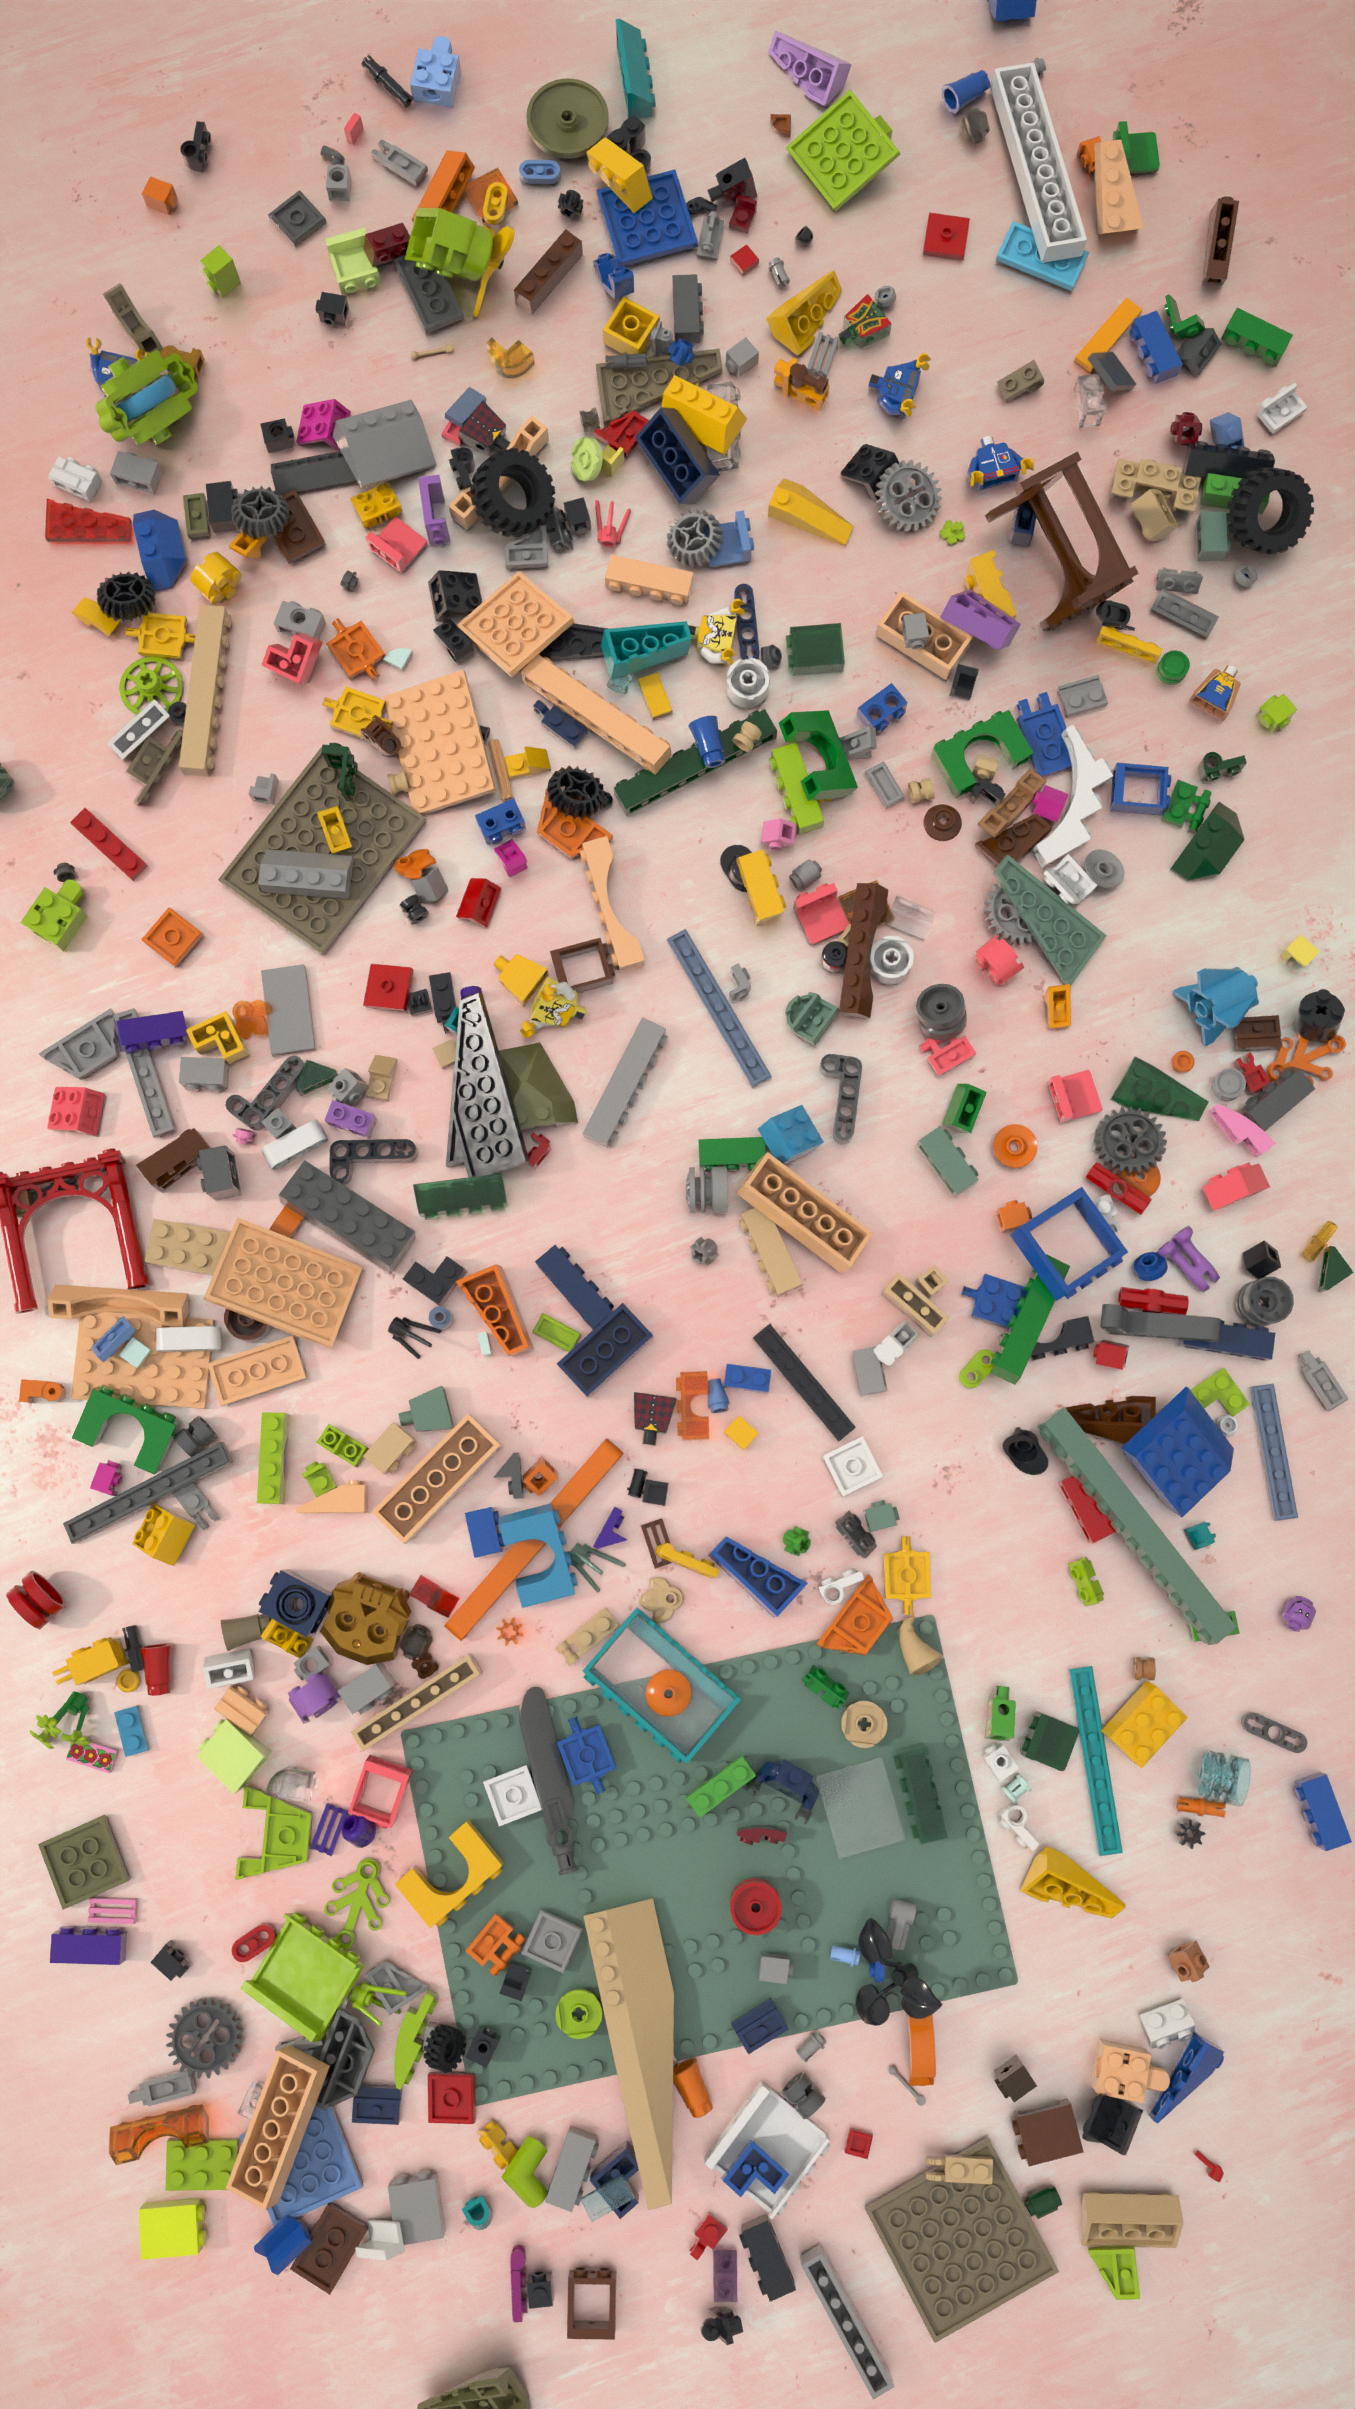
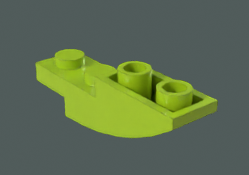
M431 1989L427 1990L418 2010L411 2006L408 2008L399 2031L394 2059L396 2088L401 2090L404 2083L409 2084L415 2072L411 2070L414 2061L419 2063L424 2053L423 2048H421L424 2040L416 2035L421 2037L427 2025L424 2022V2018L427 2013L432 2015L438 2002L434 2000L437 1992Z

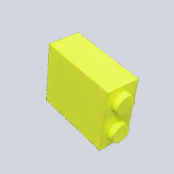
M201 2198L145 2202L140 2207L141 2260L190 2256L200 2253L203 2246L206 2245V2231L202 2230V2221L205 2219V2207L201 2205Z

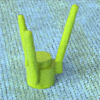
M365 1982L362 1985L357 1984L350 1997V2002L354 2003L352 2007L362 2012L378 2026H382V2022L364 2007H369L373 2003L384 2009L386 2008L382 2001L374 1998V1993L371 1991L401 1996L407 1995L406 1991L373 1986ZM398 2009L394 2013L400 2014L401 2010Z

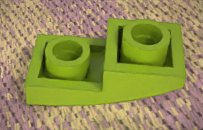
M329 1423L316 1442L356 1468L364 1459L363 1455L369 1450L368 1447Z

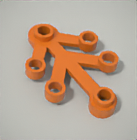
M1298 1033L1297 1038L1299 1041L1293 1060L1285 1064L1287 1053L1293 1047V1041L1285 1037L1281 1039V1042H1288L1289 1047L1285 1048L1282 1045L1279 1048L1276 1062L1269 1064L1266 1068V1074L1270 1081L1273 1082L1278 1078L1273 1074V1070H1278L1280 1073L1287 1067L1299 1068L1302 1071L1317 1075L1321 1081H1328L1333 1076L1331 1068H1322L1309 1062L1328 1053H1340L1345 1049L1346 1041L1342 1036L1336 1035L1333 1039L1327 1041L1326 1045L1304 1055L1309 1040L1304 1039ZM1332 1042L1337 1044V1049L1332 1048ZM1322 1071H1327L1329 1076L1327 1078L1324 1077ZM1306 1076L1313 1085V1079L1309 1076Z

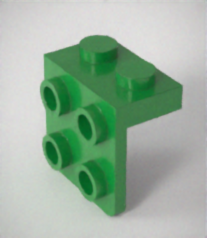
M1127 121L1119 122L1117 130L1113 132V140L1122 141L1130 174L1157 172L1160 162L1156 134L1154 132L1129 134Z

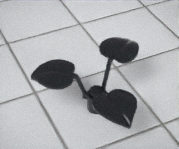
M869 1918L859 1935L858 1945L861 1954L871 1963L879 1960L881 1965L895 1967L892 1973L893 1983L878 1992L873 1984H867L858 1991L856 2009L861 2020L866 2024L874 2026L885 2023L889 2018L890 2008L887 2000L882 1996L896 1986L903 1987L900 1991L904 1995L901 2005L910 2017L922 2019L934 2014L940 2009L942 2003L935 1997L930 1987L922 1979L918 1978V1969L914 1964L907 1963L902 1965L901 1962L885 1961L892 1956L891 1941L883 1928L873 1918Z

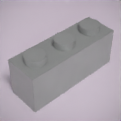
M570 2125L545 2203L570 2212L573 2211L574 2205L579 2206L583 2195L580 2187L582 2181L587 2182L591 2170V2167H588L590 2157L595 2158L599 2144L595 2143V2134Z

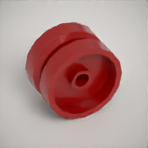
M33 1570L22 1578L23 1586L15 1585L6 1593V1597L14 1610L27 1623L39 1630L50 1621L49 1614L57 1615L66 1607L64 1599L54 1586Z
M751 1877L744 1879L735 1886L730 1897V1912L734 1923L740 1930L750 1935H762L776 1927L781 1918L782 1906L779 1894L772 1883L763 1878ZM754 1903H758L760 1905V1908L757 1909L755 1907L752 1910L751 1906Z

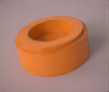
M1179 1051L1172 1057L1171 1066L1175 1072L1185 1074L1193 1068L1194 1057L1187 1051Z

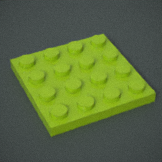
M851 89L786 147L793 159L835 212L901 155L897 147Z

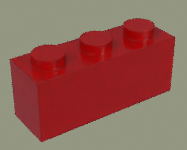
M1071 1475L1058 1482L1088 1543H1095L1116 1532L1111 1526V1520L1108 1516L1101 1513L1097 1508V1502L1092 1496L1085 1493L1082 1488L1083 1485L1078 1478Z

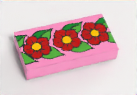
M90 1741L89 1745L79 1746L76 1743L70 1745L66 1760L111 1773L119 1750Z

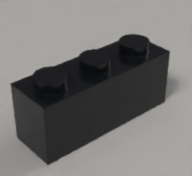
M766 2213L741 2224L742 2233L739 2234L743 2248H748L751 2257L748 2259L753 2272L758 2271L761 2278L758 2281V2285L762 2295L767 2294L771 2302L796 2291L794 2278L768 2214Z

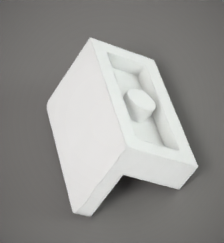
M375 2219L367 2221L370 2241L355 2247L358 2258L384 2261L405 2252L400 2223L397 2221Z

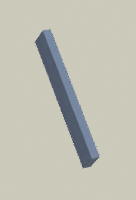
M1274 1384L1250 1387L1274 1521L1298 1518Z

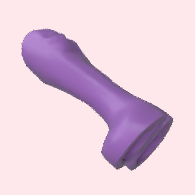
M1188 1225L1160 1247L1157 1253L1162 1257L1170 1258L1195 1287L1205 1292L1209 1289V1285L1201 1275L1205 1274L1213 1283H1217L1220 1276L1213 1265L1192 1243L1193 1229ZM1177 1245L1191 1258L1195 1266H1192L1177 1248Z

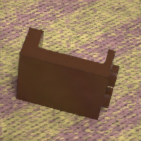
M1067 2098L1058 2100L1059 2105L1024 2114L1013 2113L1015 2120L1011 2121L1015 2136L1019 2135L1021 2144L1017 2145L1021 2160L1025 2159L1029 2167L1084 2153L1072 2105Z

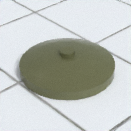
M558 79L545 84L533 95L527 108L526 118L530 137L542 151L554 157L568 159L584 156L589 149L605 137L608 130L609 115L606 101L596 88L578 79Z

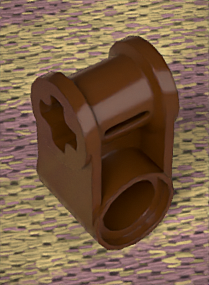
M374 715L372 717L373 720L365 729H360V733L381 754L391 756L398 753L401 749L399 738L378 716ZM386 740H390L394 744L392 751H388L385 748Z

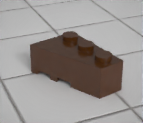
M195 1128L188 1129L179 1138L147 1157L136 1166L148 1182L163 1193L198 1165L199 1150L209 1149L211 1146Z

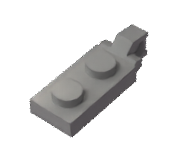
M1310 1350L1298 1355L1304 1365L1301 1368L1304 1376L1327 1411L1333 1410L1348 1400L1347 1395L1325 1361H1321L1319 1357L1315 1359Z
M185 2069L182 2072L178 2071L145 2080L139 2084L140 2089L130 2091V2094H127L129 2104L142 2101L143 2106H152L194 2094L196 2088L193 2074L188 2077L189 2069Z

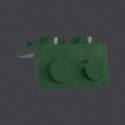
M339 743L322 744L321 753L328 767L342 768L340 791L345 801H350L351 796L355 794L353 775H357L358 763L355 762L354 755H352L349 747L342 746Z
M1037 1711L1036 1715H1033L1030 1719L1028 1736L1024 1737L1021 1743V1755L1059 1771H1064L1077 1740L1079 1729Z

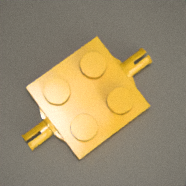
M148 612V616L143 615L139 628L126 627L125 631L126 636L138 637L139 655L182 660L185 643H195L196 635L187 634L186 616Z
M345 686L342 696L337 701L327 697L323 700V706L334 709L330 722L331 728L366 740L360 733V729H365L373 720L372 717L376 715L390 730L392 729L393 721L382 718L386 705L385 700Z
M901 1536L902 1550L895 1553H883L885 1599L904 1601V1615H914L913 1601L919 1598H931L930 1553L911 1550V1536Z

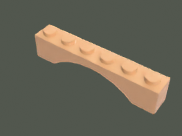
M531 415L518 429L507 449L517 448L519 452L521 450L528 451L531 457L536 455L549 441L548 428ZM500 476V492L511 483L512 478ZM470 487L463 490L449 505L451 518L466 530L479 518L475 512L477 510L476 505L473 506L471 498L474 495L470 493Z
M605 836L582 843L583 850H580L583 863L587 862L589 870L586 871L589 884H594L595 891L592 892L595 905L600 904L602 912H598L601 925L606 924L608 932L604 933L607 945H612L614 953L610 954L613 965L618 966L619 971L644 964L645 960L639 940L619 923L609 904L607 880L614 860L608 837Z
M55 1284L47 1299L50 1318L75 1319L85 1315L104 1312H123L144 1316L162 1326L183 1327L190 1312L188 1293Z

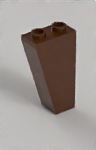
M1232 197L1218 198L1210 211L1203 283L1223 285L1227 280L1239 201L1234 200Z

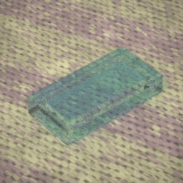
M624 2174L581 2197V2202L591 2222H594L633 2200L634 2194Z

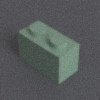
M1201 512L1196 520L1198 561H1223L1226 554L1230 552L1231 541L1227 539L1230 521H1227L1226 512Z

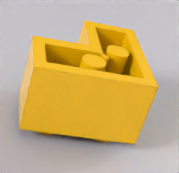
M227 1011L186 1029L195 1050L200 1055L219 1047L223 1058L229 1065L249 1055Z

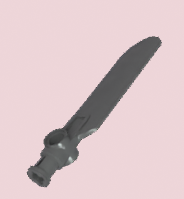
M531 1687L526 1690L522 1697L519 1708V1723L547 1829L546 1841L552 1848L553 1856L557 1857L560 1869L558 1874L560 1876L579 1870V1867L575 1865L572 1853L574 1850V1834L567 1824L573 1810V1801L545 1693L540 1687ZM559 1831L563 1834V1841L561 1844L557 1841V1834Z

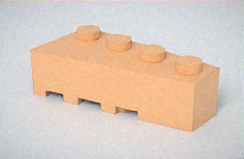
M1113 140L1094 143L1097 234L1144 229L1122 141Z

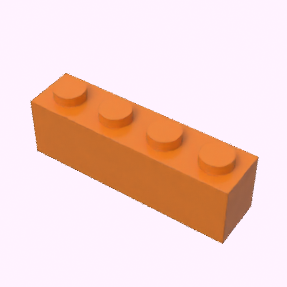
M446 150L417 208H441L453 213L475 169L466 152ZM415 211V213H414V215H413V217H412V219H411V220L413 221V223H414L416 211Z

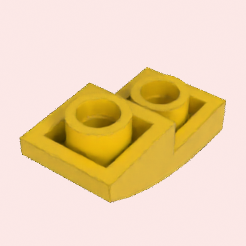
M86 597L82 598L71 613L87 626L94 625L108 637L121 622V619L115 621L113 617L108 618L106 614L102 613L97 602Z
M271 1619L261 1635L265 1641L282 1648L285 1652L298 1658L304 1656L314 1640L312 1637H305Z

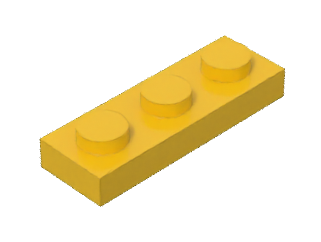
M1102 626L1096 640L1099 644L1153 664L1157 663L1163 648L1158 647L1153 642L1141 641L1136 636L1125 635L1113 627Z

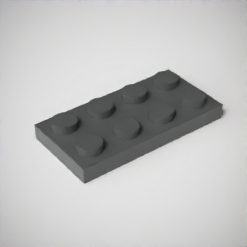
M405 255L393 259L397 272L426 334L464 319L463 312L446 277L435 274V269L431 271L416 267V262L404 260Z

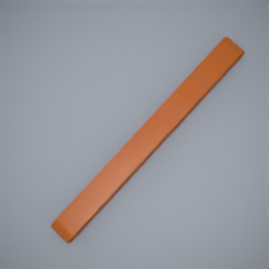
M608 1438L603 1441L550 1502L553 1505V1509L559 1511L561 1523L558 1524L559 1528L624 1454ZM537 1539L516 1542L447 1621L444 1627L462 1641L546 1543Z

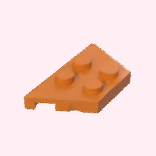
M545 791L537 834L563 854L573 859L580 856V850H583L582 843L605 836L608 837L609 841H612L613 835L592 819L585 816L583 820L579 817L573 820L570 815L565 818V813H558L557 808H552L551 802L548 801L547 791Z
M868 1574L816 1643L818 1647L866 1656L893 1620V1617L886 1607L880 1592H878L871 1575Z

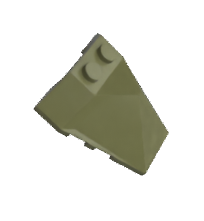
M541 1043L499 1050L521 1131L553 1124L561 1127L578 1123L574 1100Z
M501 2366L473 2376L419 2403L417 2409H530L528 2393L510 2367Z

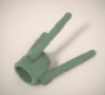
M577 1543L570 1551L572 1564L596 1592H600V1588L582 1568V1566L587 1564L600 1575L603 1574V1571L589 1560L591 1557L589 1553L622 1567H625L626 1564L591 1548L586 1543L583 1546Z

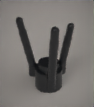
M395 1317L388 1328V1332L393 1335L392 1339L398 1341L417 1359L420 1358V1355L402 1338L405 1339L409 1336L428 1347H432V1343L411 1332L410 1326L441 1333V1330L411 1321L406 1317L403 1319Z

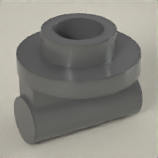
M772 644L761 648L762 663L768 670L780 664L782 653L778 647Z

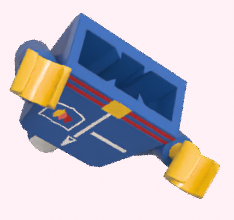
M986 436L980 440L982 448H979L976 451L975 457L971 459L967 474L971 480L970 485L974 486V483L977 482L978 490L980 491L1017 481L1020 470L1023 475L1027 473L1026 469L1034 470V462L1031 458H1022L1014 450L1008 448L1006 443L994 444L993 437Z

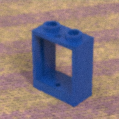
M1116 763L1112 774L1110 811L1162 815L1170 805V795H1167V788H1170L1171 775H1168L1169 767ZM1125 776L1158 779L1157 804L1124 802Z

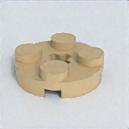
M860 1700L852 1703L842 1715L841 1729L845 1738L854 1746L870 1748L879 1743L887 1732L888 1723L883 1710L871 1701ZM863 1717H866L867 1722L871 1723L870 1727H866L865 1731L861 1730V1726L858 1725V1721H862Z

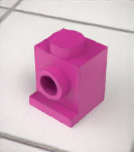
M108 1460L107 1463L99 1462L90 1489L111 1496H117L118 1491L114 1489L119 1486L122 1479V1474H120L122 1470L120 1468L121 1464Z

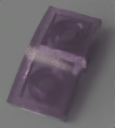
M713 2250L714 2302H738L737 2250Z

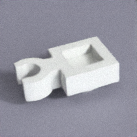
M1110 1194L1092 1200L1107 1223L1112 1225L1116 1232L1119 1231V1223L1112 1218L1118 1213Z

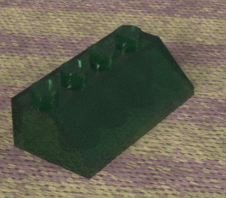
M502 1173L413 1184L418 1213L421 1217H425V1220L437 1219L438 1215L447 1214V1217L460 1216V1212L469 1211V1214L482 1213L483 1209H491L492 1212L502 1211L504 1207L509 1206L506 1180Z

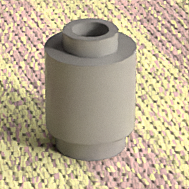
M808 859L792 871L789 879L797 890L805 889L821 877L820 872L822 868L816 860L812 862Z

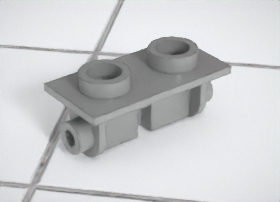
M711 211L703 219L696 256L717 259L724 220H719L718 213L715 211Z
M659 321L657 328H653L651 333L654 357L671 355L668 349L673 341L672 332L669 329L662 328V321Z
M1163 567L1157 573L1158 582L1156 589L1164 588L1170 591L1198 594L1203 576L1198 574L1197 571H1181V573H1178V570Z

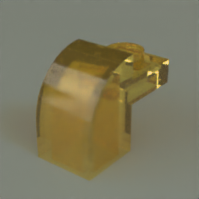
M493 338L486 342L487 355L495 363L497 374L502 377H520L535 365L533 352L519 340L507 351Z

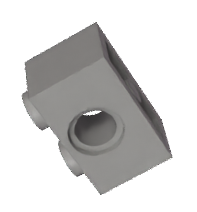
M282 601L274 621V626L279 633L291 637L294 634L305 633L318 640L326 624L323 614L319 610L303 608L294 601H290V603ZM299 619H305L303 623H296Z

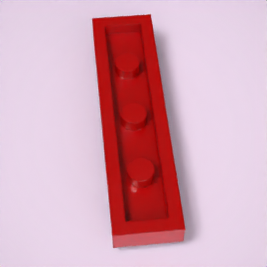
M86 808L70 822L74 828L132 881L148 866Z

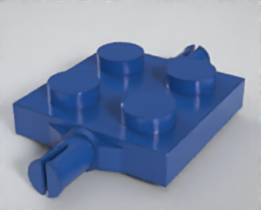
M984 1274L981 1285L977 1290L964 1286L961 1295L974 1298L971 1317L1010 1329L1007 1326L1013 1314L1017 1315L1019 1309L1016 1308V1305L1021 1296L1025 1297L1026 1290H1024V1286Z
M575 1716L573 1720L572 1718L568 1719L573 1733L569 1737L557 1741V1745L573 1786L583 1782H592L596 1794H600L606 1791L601 1777L605 1773L617 1769L600 1724L589 1729H581L577 1716Z

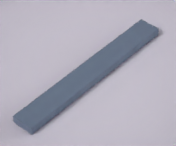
M684 929L668 938L669 946L751 1087L754 1088L771 1079L770 1072L687 930Z

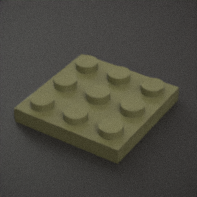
M105 1815L38 1844L62 1910L130 1880Z

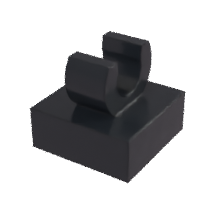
M427 989L409 993L408 1006L412 1017L433 1011Z

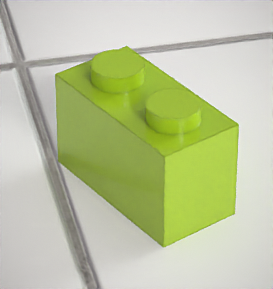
M220 245L200 260L203 267L202 273L208 280L206 284L213 293L217 292L223 298L241 283L233 259Z

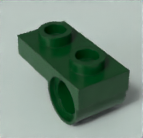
M1216 752L1207 753L1198 766L1200 781L1207 779L1208 781H1215L1221 778L1222 775L1234 776L1241 773L1247 764L1245 755L1222 760V757ZM1206 762L1213 763L1215 768L1208 767Z

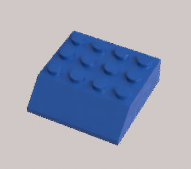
M1185 1387L1121 1448L1165 1506L1180 1517L1185 1516L1231 1471L1234 1452L1232 1445L1188 1387Z

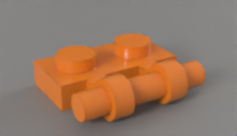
M495 1913L465 1952L481 1966H484L488 1960L492 1961L494 1964L489 1971L494 1976H497L501 1970L508 1966L507 1962L514 1953L517 1954L521 1950V1945L526 1938L521 1933H518L514 1939L509 1937L508 1935L514 1927L499 1914ZM503 1942L507 1948L499 1956L495 1951Z

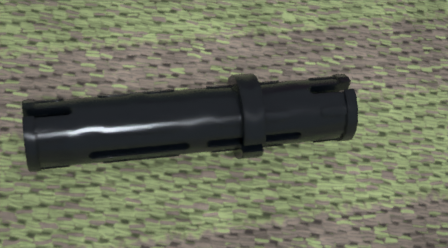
M370 55L367 58L365 57L361 65L374 77L373 80L376 83H380L404 108H407V105L410 106L413 97L387 73V69L384 66H380Z

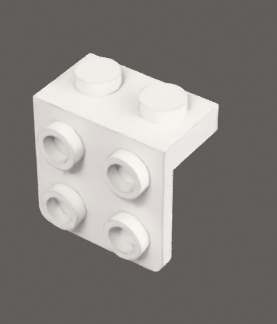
M1067 854L1053 869H1046L1043 872L1046 876L1044 878L1045 881L1052 888L1057 887L1061 892L1059 896L1067 904L1081 903L1099 886L1089 878L1086 871L1070 854Z

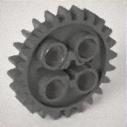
M1130 1106L1128 1112H1125V1109L1121 1107L1119 1114L1115 1110H1112L1111 1117L1106 1114L1104 1121L1099 1122V1128H1096L1095 1131L1097 1136L1093 1140L1094 1143H1097L1094 1150L1101 1151L1098 1159L1105 1158L1103 1165L1105 1166L1110 1163L1112 1165L1110 1171L1115 1170L1116 1167L1119 1168V1175L1124 1170H1127L1128 1176H1131L1132 1171H1135L1139 1176L1141 1169L1148 1173L1149 1166L1155 1168L1157 1165L1156 1161L1161 1162L1163 1157L1161 1154H1164L1166 1148L1163 1146H1166L1167 1140L1162 1139L1165 1137L1166 1131H1160L1162 1123L1155 1124L1157 1117L1148 1118L1150 1112L1148 1111L1143 1115L1141 1114V1108L1137 1112H1133L1132 1106ZM1133 1127H1141L1143 1131H1135ZM1112 1131H1119L1121 1136H1115L1112 1134ZM1144 1146L1148 1148L1149 1151L1143 1152L1139 1149V1147ZM1117 1151H1125L1127 1156H1121Z
M200 1998L198 2006L191 2001L190 2010L183 2006L181 2008L183 2015H174L178 2021L177 2024H169L174 2031L166 2034L167 2037L172 2038V2042L166 2044V2047H173V2051L168 2056L177 2057L173 2065L181 2063L180 2072L186 2068L189 2069L188 2077L195 2071L197 2072V2079L202 2077L203 2072L206 2073L207 2078H211L213 2070L218 2076L220 2075L221 2066L226 2070L229 2069L228 2060L231 2062L236 2061L232 2054L241 2052L236 2047V2044L243 2043L244 2040L238 2038V2034H241L244 2030L237 2029L236 2026L242 2021H234L233 2018L237 2012L229 2014V2004L221 2008L222 2000L213 2005V1998H209L207 2004L204 2003L203 1998ZM200 2014H206L209 2017V2024L205 2028L200 2027L197 2023V2018ZM218 2019V2025L208 2037L210 2043L205 2042L197 2054L192 2057V2051L202 2040L200 2033L205 2034L208 2032L214 2021ZM219 2028H224L228 2032V2038L224 2042L216 2039V2031ZM186 2034H190L194 2038V2045L191 2048H186L182 2043V2039ZM203 2049H210L212 2051L213 2058L210 2062H204L201 2059Z

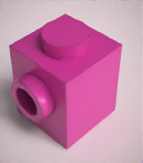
M1044 785L1042 792L1037 791L1032 802L1036 804L1033 813L1057 822L1069 794Z

